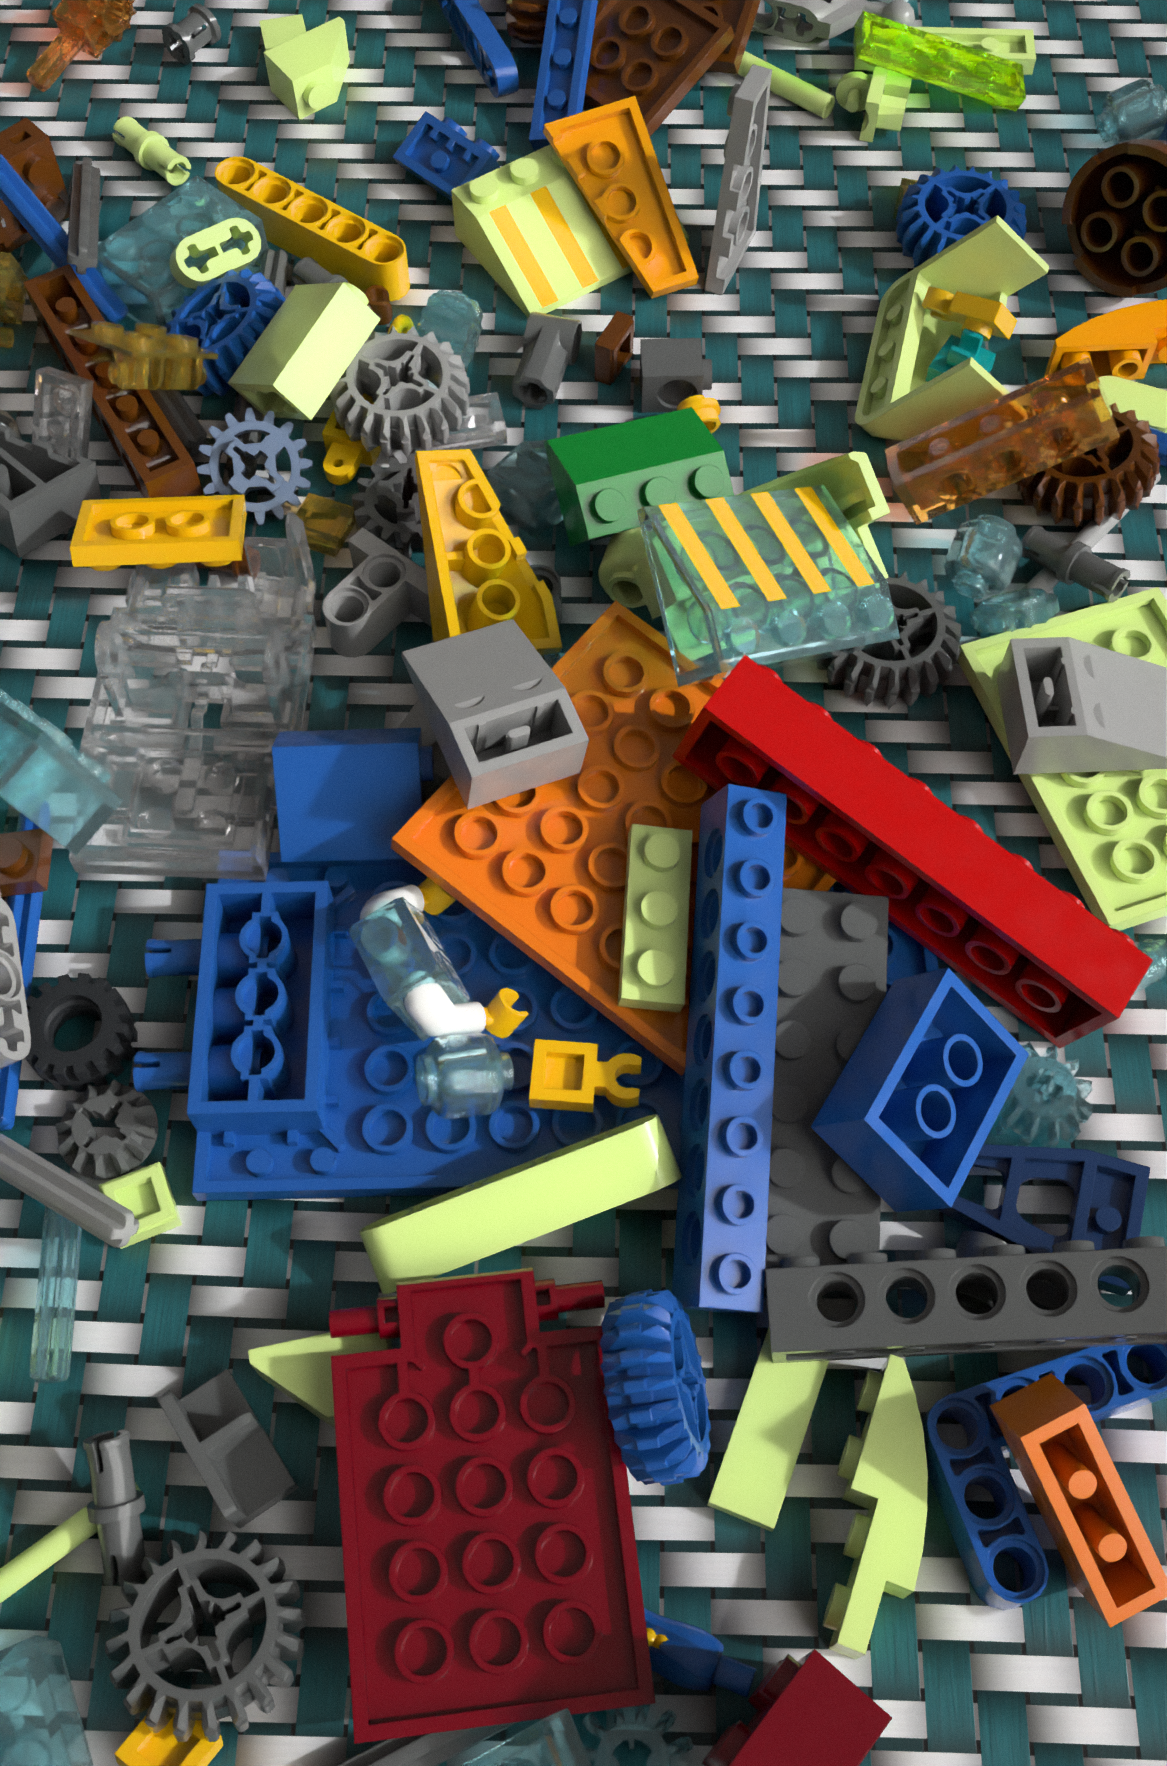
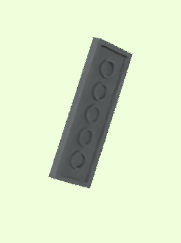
M783 888L765 1269L780 1268L779 1261L788 1257L812 1256L819 1258L820 1266L847 1264V1256L880 1251L881 1197L811 1128V1125L886 996L889 897Z

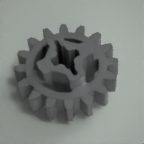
M410 453L407 463H399L398 459L393 455L389 457V467L386 469L375 464L370 466L372 480L368 478L358 479L359 493L352 494L354 515L358 531L363 527L392 548H402L403 555L410 558L414 548H421L424 553L415 453Z

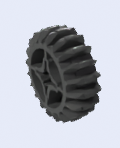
M906 570L898 578L888 576V578L819 607V612L815 614L813 628L815 630L811 640L813 652L817 653V669L828 670L826 677L828 678L829 685L844 683L843 691L845 698L856 692L863 694L866 707L874 698L883 699L888 709L896 703L897 698H901L911 707L917 701L919 694L930 698L932 693L936 691L938 684L944 685L945 681L950 678L953 664H956L961 651L959 642L962 632L961 624L955 622L957 617L955 614L956 607L944 605V591L929 593L926 578L916 584L909 582ZM861 619L863 620V622L857 624L856 629L845 632V629ZM926 644L927 649L913 658L910 657L909 653L915 652L917 646Z
M199 1530L194 1539V1551L183 1553L178 1541L170 1539L167 1545L169 1562L160 1566L155 1559L144 1557L141 1567L147 1578L145 1584L136 1581H124L121 1591L132 1607H120L110 1610L108 1620L112 1628L121 1634L112 1637L105 1643V1652L108 1658L120 1662L109 1674L116 1690L129 1689L123 1700L127 1711L131 1715H135L148 1708L145 1723L153 1733H158L165 1728L173 1718V1714H175L173 1734L179 1742L188 1741L192 1735L195 1720H202L204 1735L208 1742H215L219 1739L221 1732L219 1719L231 1716L234 1727L238 1732H245L249 1728V1721L244 1708L254 1702L260 1711L266 1714L271 1713L275 1703L267 1688L268 1684L270 1683L280 1688H289L294 1681L293 1672L282 1661H293L302 1658L305 1651L303 1640L293 1635V1633L300 1631L307 1624L305 1610L292 1606L300 1597L297 1582L295 1580L281 1581L286 1572L284 1561L277 1556L262 1563L265 1552L263 1544L256 1539L238 1554L237 1536L229 1530L222 1537L218 1549H211L207 1533ZM227 1583L243 1588L251 1593V1595L243 1598L239 1592L224 1599L213 1598L204 1591L201 1585ZM180 1595L182 1606L178 1618L171 1626L158 1633V1642L150 1645L151 1635L158 1618L166 1607ZM196 1609H201L207 1624L213 1623L217 1636L215 1644L220 1656L218 1661L213 1660L208 1645L201 1646L197 1631L200 1626L195 1615ZM266 1621L264 1637L257 1653L250 1663L239 1674L235 1675L232 1666L235 1650L240 1643L254 1635L253 1627ZM170 1669L174 1675L189 1669H197L209 1675L214 1687L184 1689L169 1684L161 1679L159 1675Z

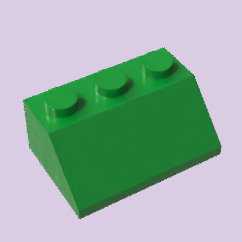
M692 407L554 438L544 442L570 547L612 537L616 533L638 527L649 528L668 523L658 505L677 503L683 514L687 516L708 507L709 505L705 499L720 497L727 499L734 496L724 450Z

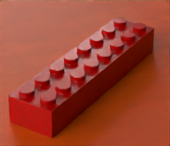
M745 654L704 705L672 755L675 760L717 791L727 784L787 794L785 842L852 893L889 897L888 920L1058 1048H1062L1119 1019L1153 962V959L1136 947L1134 941L1128 935L1107 926L1087 911L1083 903L1076 896L1059 890L1036 873L1029 861L1018 854L1008 852L984 834L977 822L967 816L956 813L936 798L925 783L905 775L885 760L881 752L874 745L865 740L857 739L833 721L831 715L822 706L805 700L785 685L774 670L765 665L757 664Z

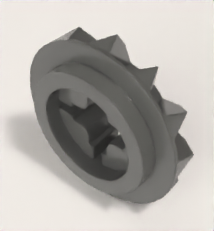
M114 1079L111 1084L99 1087L87 1084L84 1094L75 1101H66V1112L61 1122L55 1124L59 1145L57 1149L69 1167L82 1176L99 1180L123 1176L143 1163L155 1145L158 1135V1117L155 1108L142 1092H137L135 1088L122 1085ZM114 1115H117L114 1122L125 1139L122 1141L116 1136L111 1138L108 1135H102L97 1141H94L97 1133L89 1120L93 1117L96 1120L100 1118L104 1121H109Z

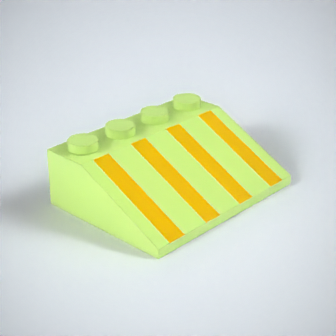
M551 144L451 190L455 235L527 317L533 311L545 314L633 272ZM679 219L681 228H682V230H683V233H684V236H685V239H686V242H687V245H688V244H689V236H688V234H687L685 228L683 227V225H682V223H681V221H680V219Z

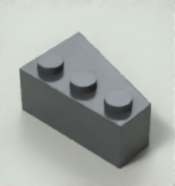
M0 424V543L20 558L75 526L82 501L100 500L101 493L95 461L82 456L77 461H73L53 453L52 444L39 439L30 444L11 436L9 427Z

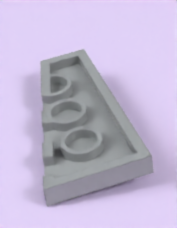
M754 64L751 66L742 84L736 83L733 86L727 104V116L731 117V122L724 146L723 155L725 161L705 284V291L718 295H723L756 233L772 69Z

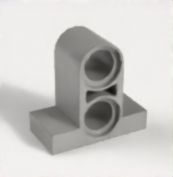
M362 527L348 540L354 570L328 593L322 606L331 647L338 654L353 658L370 652L410 613L432 627L426 570Z

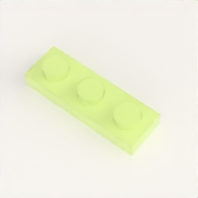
M632 824L630 827L627 846L618 1006L680 1013L685 1005L693 830Z

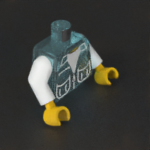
M427 877L418 886L410 884L381 892L371 897L361 911L360 920L348 929L349 934L385 1003L422 1041L431 1036L440 1037L480 1033L484 1028L494 1036L503 1039L509 1037L529 1015L527 1011L519 1012L511 1008L519 998V995L516 991L509 988L501 989L486 1007H483L479 1002L471 1001L428 918L422 912L425 910L431 915H439L456 901L453 896Z

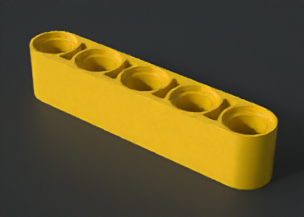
M234 156L221 161L215 168L214 174L223 212L227 219L237 217L247 220L257 229L261 238L300 259L305 257L313 258L329 273L343 276L347 279L348 283L354 285L362 292H365L370 286L381 285L387 289L389 300L395 301L404 297L410 290L406 245L397 235L251 159Z

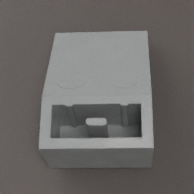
M513 619L402 652L401 657L467 810L580 773L589 738L565 686Z
M1071 637L1010 639L996 679L1013 774L1167 769L1166 667Z

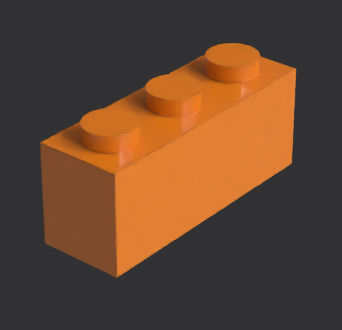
M1050 1373L990 1405L1075 1587L1111 1628L1166 1598L1167 1577L1086 1404Z

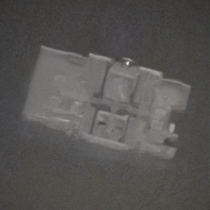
M287 512L285 522L287 538L245 537L244 549L255 588L254 592L250 590L247 576H238V588L221 587L218 575L209 576L207 587L199 586L200 578L195 562L177 563L165 569H153L145 564L136 565L135 571L130 576L125 598L127 607H113L110 621L102 620L99 623L95 636L94 651L98 673L79 749V756L86 772L84 773L78 799L80 810L69 853V860L75 872L266 881L275 829L273 818L274 814H277L272 745L279 732L302 730L314 655L312 641L316 640L317 637L314 615L307 614L308 612H313L317 588L316 576L312 566L304 523L293 512ZM194 656L207 657L206 662L201 664L200 671H187V669L181 667V665H192ZM219 657H230L229 664L234 670L229 675L212 672L218 666ZM291 669H296V673H293ZM110 702L111 709L108 717L110 724H104ZM192 702H193V703H195V707H194V708L192 709V711H191ZM208 703L223 704L220 720L222 729L203 727V717L207 711ZM191 712V728H187Z

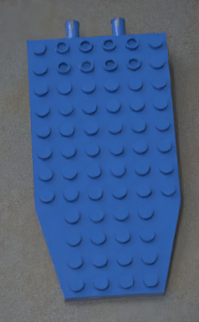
M280 852L220 853L218 883L206 884L201 939L156 940L155 938L148 939L146 943L147 951H152V953H145V968L149 978H156L157 976L198 975L192 1052L146 1053L145 1051H138L134 1057V1063L141 1064V1068L133 1067V1081L137 1092L189 1089L187 1116L197 1131L192 1194L197 1201L443 1195L628 1122L654 1114L659 1115L679 1167L685 1073L682 1076L679 1075L458 900L439 915H431L423 910L421 913L424 916L417 914L402 919L404 921L403 932L407 939L406 947L397 940L398 936L387 942L374 940L371 930L365 929L360 920V914L366 902L381 892L410 884L418 886L427 878L425 874L404 858L281 862ZM838 881L828 891L854 894ZM414 918L417 919L432 941L434 939L442 946L441 949L433 941L437 948L443 951L444 955L448 958L447 960L439 951L433 952L430 950ZM888 920L886 995L897 979L939 970L937 956L890 920ZM418 971L427 972L433 976L435 983L442 987L453 1004L479 1002L483 1007H486L501 989L509 988L516 991L519 995V998L511 1008L519 1012L527 1011L529 1015L509 1037L503 1039L494 1036L486 1028L480 1033L432 1037L424 1034L406 1011L403 1004L404 997L401 993V985L408 975ZM535 1039L598 1044L597 1061L608 1062L612 1057L622 1053L640 1056L642 1058L641 1074L624 1073L616 1079V1082L622 1087L640 1089L639 1105L623 1108L612 1104L606 1096L594 1095L593 1112L530 1108L529 1093ZM678 1180L659 1190L678 1189Z

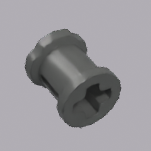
M195 3L188 9L187 16L177 24L169 23L162 29V39L169 53L180 63L188 65L195 59V52L204 45H214L221 39V30L212 12L202 4Z

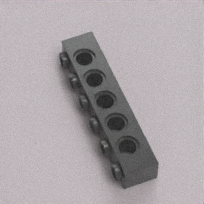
M1143 1236L1122 1241V1249L1095 1250L1094 1242L1073 1240L1052 1245L1053 1253L1025 1254V1247L1022 1245L1003 1244L983 1249L984 1257L956 1258V1251L953 1249L934 1248L916 1252L915 1260L888 1262L887 1254L880 1252H864L847 1256V1264L820 1266L819 1258L812 1256L784 1258L779 1261L780 1268L765 1269L773 1362L793 1363L888 1358L890 1354L897 1357L1166 1344L1167 1246H1165L1163 1237ZM1104 1276H1115L1122 1279L1131 1289L1132 1304L1118 1307L1106 1302L1099 1293L1098 1279ZM1034 1280H1047L1053 1283L1062 1294V1307L1051 1311L1036 1307L1027 1295L1026 1285ZM969 1283L985 1287L993 1298L994 1308L984 1314L967 1312L957 1301V1289ZM900 1287L914 1289L922 1296L925 1309L921 1314L913 1318L897 1316L887 1305L886 1298L888 1294ZM842 1291L853 1298L857 1309L849 1319L842 1322H834L826 1319L819 1312L818 1303L828 1292Z

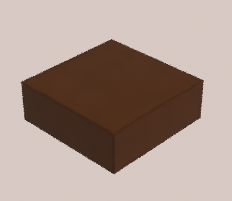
M617 311L596 341V381L610 386L615 382L633 355V316Z

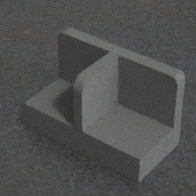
M228 1369L180 1400L170 1390L157 1398L220 1511L227 1520L239 1529L299 1488Z

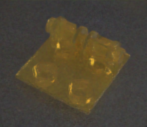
M93 321L91 330L70 329L69 331L70 335L115 351V360L109 365L108 376L113 384H117L123 390H157L159 388L161 390H196L199 385L205 383L207 378L203 359H218L219 355L198 347V339L195 337L181 334L166 335V327L149 323H136L135 331H124V326L120 324Z

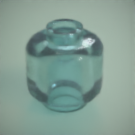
M1139 79L1108 93L1103 100V113L1097 115L1096 119L1097 128L1102 140L1105 143L1112 141L1115 145L1133 139L1156 140L1164 131L1167 121V93L1162 85H1154L1147 79Z
M980 515L976 519L963 522L957 529L943 561L944 571L954 582V589L965 597L982 599L985 594L994 595L1001 593L1009 586L1023 554L1022 542L1016 535L1015 527L1008 521L993 515Z
M485 1033L436 1037L428 1045L426 1053L417 1056L415 1065L417 1093L423 1106H431L433 1112L445 1120L490 1115L500 1107L504 1091L511 1090L513 1087L514 1071L511 1057L507 1052L500 1053L493 1038Z

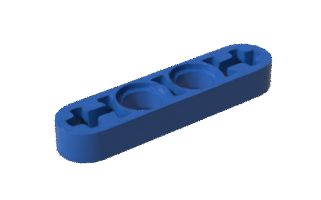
M438 0L445 18L492 95L498 98L518 92L519 76L515 61L479 1Z

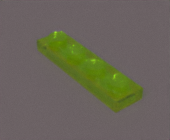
M866 11L862 12L854 25L856 59L864 61L871 66H879L906 75L913 80H922L943 87L950 92L961 93L985 101L989 105L1000 106L1015 112L1026 99L1022 64Z

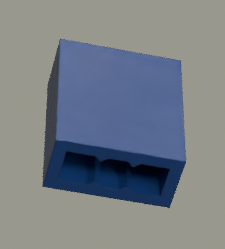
M421 727L279 732L272 745L281 862L403 859L402 856L391 849L392 837L424 805V782L434 781L433 745L422 746Z

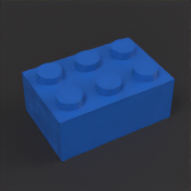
M949 967L897 979L885 996L811 1128L895 1212L951 1208L1029 1053Z

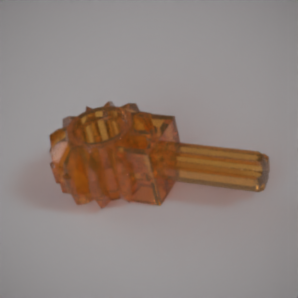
M62 0L52 12L61 32L26 72L29 82L39 91L45 92L80 50L98 59L113 41L121 42L123 31L131 30V17L137 13L133 8L135 0Z

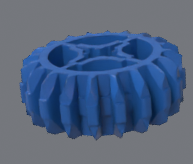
M954 164L949 172L936 167L931 176L920 174L918 181L908 186L907 192L903 196L902 205L898 207L896 234L897 242L902 244L901 246L903 247V256L913 257L914 268H916L997 215L1024 240L1027 227H1025L1027 222L1026 205L1019 201L1020 192L1009 190L1008 180L1006 179L994 180L992 178V171L985 174L975 172L974 166L969 171H962Z
M248 268L241 270L239 273L231 269L226 272L223 278H214L204 286H197V291L191 296H183L184 303L180 308L173 309L170 312L173 320L166 323L163 327L166 335L162 338L160 344L164 349L163 357L168 362L167 366L184 386H188L192 392L199 391L205 397L215 392L222 397L231 388L228 384L229 380L286 300L285 297L261 272L253 274Z
M652 1289L637 1291L626 1295L624 1298L609 1302L601 1324L603 1336L599 1343L603 1353V1362L600 1367L604 1374L605 1388L603 1393L607 1397L608 1419L612 1421L614 1442L621 1448L623 1463L628 1467L637 1482L642 1481L644 1485L660 1483L661 1486L683 1483L685 1478L699 1476L706 1467L708 1452L711 1447L708 1435L711 1429L708 1417V1407L710 1404L706 1395V1379L703 1376L701 1366L702 1356L698 1353L696 1334L691 1330L689 1315L684 1311L680 1300L669 1290L653 1292Z

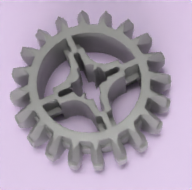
M392 325L389 334L383 336L373 330L369 338L370 341L362 345L330 392L331 404L334 406L335 418L340 428L346 429V434L350 437L351 442L361 440L367 452L377 446H381V451L386 458L394 449L402 450L408 458L413 448L420 447L424 451H430L431 441L446 445L449 431L456 432L460 430L462 417L467 416V410L469 409L468 394L470 393L469 378L466 376L465 365L461 360V355H454L450 342L438 343L433 331L420 337L414 326L407 333H398ZM428 380L437 386L438 390L430 387ZM365 393L372 396L374 404L369 403L362 395Z

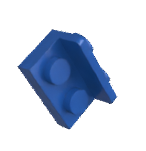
M427 111L424 112L393 155V158L402 168L451 201L452 189L500 168L497 163L500 155L486 141L478 138L475 143L466 138L467 133L451 118L445 116L440 121Z

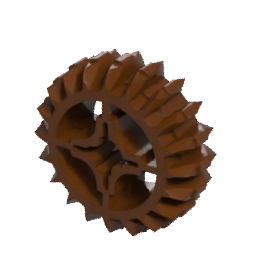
M1095 400L1090 407H1079L1073 402L1070 409L1064 412L1057 408H1052L1048 419L1042 417L1035 418L1033 427L1023 431L1020 444L1016 446V452L1014 453V482L1017 485V491L1021 492L1024 505L1035 508L1037 517L1051 513L1055 525L1064 519H1072L1076 528L1082 520H1093L1098 526H1100L1105 516L1120 520L1125 509L1138 510L1142 498L1149 497L1154 487L1156 475L1159 474L1160 468L1157 435L1152 434L1149 428V421H1138L1135 410L1120 413L1116 403L1107 408L1098 407Z

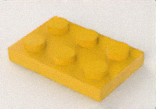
M245 495L83 500L69 546L73 567H90L96 571H110L119 568L121 565L145 564L149 568L165 569L177 563L201 562L205 566L219 567L227 565L232 561H242L247 516Z

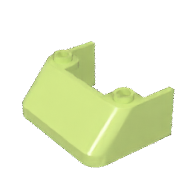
M998 215L900 277L882 297L855 412V422L871 436L948 450H958L973 445L978 439L1025 415L1026 407L972 357L928 382L925 381L931 362L951 334L961 338V328L963 326L958 322H946L930 316L932 310L921 306L929 287L940 288L954 295L958 291L1002 302L1006 307L1008 296L1048 273L1049 265Z

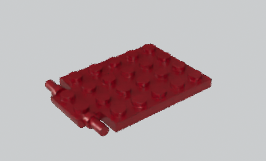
M533 1267L396 1282L397 1296L377 1298V1305L329 1310L331 1338L379 1333L380 1340L400 1338L401 1348L331 1356L354 1744L656 1703L627 1467L622 1461L621 1448L614 1442V1428L612 1421L608 1419L607 1397L603 1393L605 1388L604 1374L600 1367L603 1362V1353L599 1343L603 1336L602 1326L540 1332L539 1322L558 1320V1313L605 1308L602 1280L555 1285L554 1278L534 1281Z

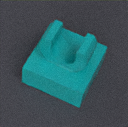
M965 328L962 331L961 338L950 335L929 365L925 381L928 382L970 357L989 373L993 368L996 353L981 347L983 342L982 335Z

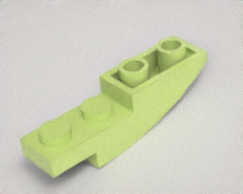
M892 1354L885 1361L880 1369V1373L869 1369L866 1374L857 1403V1409L867 1413L860 1438L849 1434L837 1470L838 1476L848 1479L842 1499L869 1510L867 1516L856 1512L852 1520L843 1554L854 1558L847 1586L835 1583L824 1615L823 1626L834 1630L829 1649L855 1660L866 1655L883 1591L902 1599L914 1592L924 1546L928 1481L924 1431L916 1394L903 1358Z

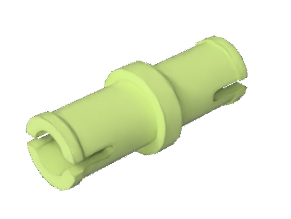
M129 116L117 120L113 129L117 130L125 138L118 133H112L113 139L118 145L130 151L140 166L146 170H155L171 185L178 186L186 182L190 173L181 168L178 163L186 169H191L189 160L170 148L168 141L161 134L155 131H147L135 119Z

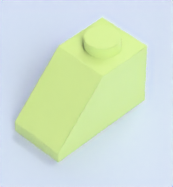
M340 16L264 52L271 92L299 120L338 100L350 61L345 22Z
M330 1332L250 1349L248 1354L250 1365L262 1379L335 1428L331 1356L392 1349L391 1339L380 1340L379 1333L331 1338Z

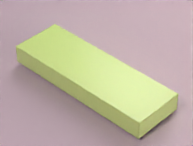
M770 1327L765 1336L707 1506L773 1532L829 1361L774 1363L771 1353Z

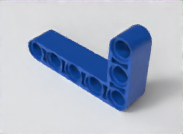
M1167 1343L1090 1347L947 1395L935 1402L924 1415L921 1421L924 1431L929 1478L971 1585L979 1599L988 1606L999 1610H1010L1032 1601L1043 1592L1049 1575L1045 1554L1003 1455L1011 1450L990 1405L1000 1401L1001 1397H1007L1050 1373L1063 1384L1065 1376L1070 1375L1078 1377L1086 1383L1092 1397L1091 1405L1086 1406L1094 1423L1167 1398ZM1127 1355L1140 1357L1148 1364L1153 1376L1152 1384L1140 1382L1132 1376L1126 1362ZM948 1417L962 1424L967 1433V1447L955 1449L942 1442L937 1432V1419ZM967 1485H979L989 1491L995 1503V1513L992 1519H982L970 1512L964 1498ZM997 1554L1009 1555L1021 1566L1024 1581L1019 1592L1006 1590L995 1578L993 1563Z

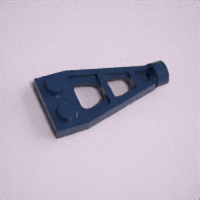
M983 1144L973 1167L996 1170L1002 1174L1003 1183L998 1208L988 1209L957 1195L951 1208L937 1209L974 1231L992 1235L1007 1244L1024 1246L1025 1254L1053 1253L1052 1245L1073 1240L1094 1242L1095 1250L1122 1249V1241L1140 1237L1150 1167L1088 1149ZM1032 1179L1057 1180L1066 1183L1072 1189L1073 1199L1066 1234L1061 1236L1050 1235L1026 1222L1020 1216L1016 1204L1019 1188L1023 1182ZM1104 1276L1097 1281L1098 1289L1121 1296H1125L1131 1291L1126 1282L1115 1276Z

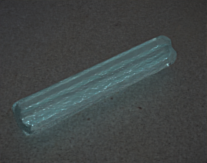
M45 1206L29 1375L35 1382L49 1384L64 1382L70 1376L82 1228Z

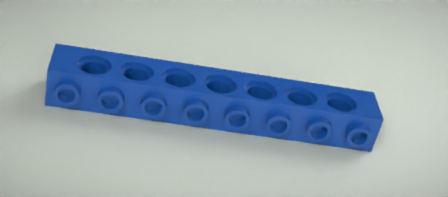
M727 784L701 805L679 1164L682 1177L678 1180L672 1294L683 1304V1309L722 1313H763L787 794Z

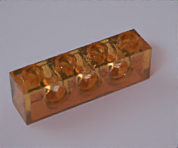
M1087 357L885 449V455L893 488L915 524L918 525L1119 438L1120 435L1106 394L1090 358Z

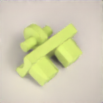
M879 48L872 78L862 71L849 72L844 74L837 84L836 99L844 109L849 112L866 110L859 137L861 141L873 142L876 128L895 132L901 131L914 69L890 65L893 50Z

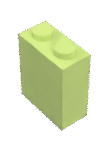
M348 282L295 285L228 384L264 416L270 410L274 412L276 418L312 420L378 324L380 318L367 306L369 300L366 295Z

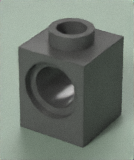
M701 338L640 339L639 377L641 413L677 411L679 403L686 398L702 395L703 390L712 389V360L702 359Z

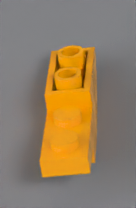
M1167 299L1140 303L1111 311L1088 320L1055 339L1044 374L1045 383L1088 382L1101 376H1116L1127 380L1144 379L1149 364H1167Z

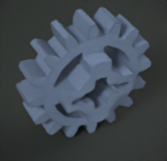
M246 408L245 421L239 423L231 413L226 414L225 418L228 428L224 432L214 426L208 429L216 441L214 445L199 446V452L210 458L209 464L197 467V473L202 476L211 477L213 481L203 489L205 495L211 496L218 493L220 495L244 494L246 497L250 491L266 490L275 498L261 503L245 501L247 514L254 513L259 526L264 525L265 513L270 511L280 521L285 519L282 505L287 502L291 506L299 508L301 502L294 494L296 488L309 490L311 482L300 476V471L308 470L313 466L312 460L299 458L298 455L307 446L305 438L291 441L289 436L292 433L294 424L288 421L279 429L274 426L275 414L270 410L265 415L263 421L256 420L252 408ZM251 432L268 435L261 443L244 444L236 438L239 435ZM284 449L288 453L291 462V475L288 482L277 473L276 460ZM236 452H240L245 457L249 456L253 460H257L261 455L265 457V470L275 484H272L266 478L262 479L258 475L252 476L250 480L245 478L246 467L241 456ZM222 453L233 461L234 475L226 486L220 475Z

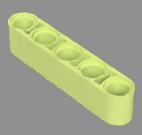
M654 1114L628 1122L386 1216L359 1230L381 1291L383 1294L397 1291L396 1282L431 1279L655 1192L676 1182L682 1175L659 1115Z

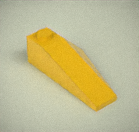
M470 449L416 451L415 465L434 642L513 619L542 658L560 652L562 642L553 597L544 580L538 581L525 558L527 550L520 537L514 538L499 511L501 503Z

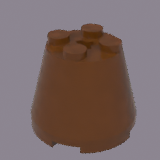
M1133 139L1106 148L1091 157L1078 170L1066 192L1062 208V225H1067L1069 242L1076 256V259L1072 262L1090 283L1107 293L1121 297H1133L1138 294L1156 292L1167 287V141Z

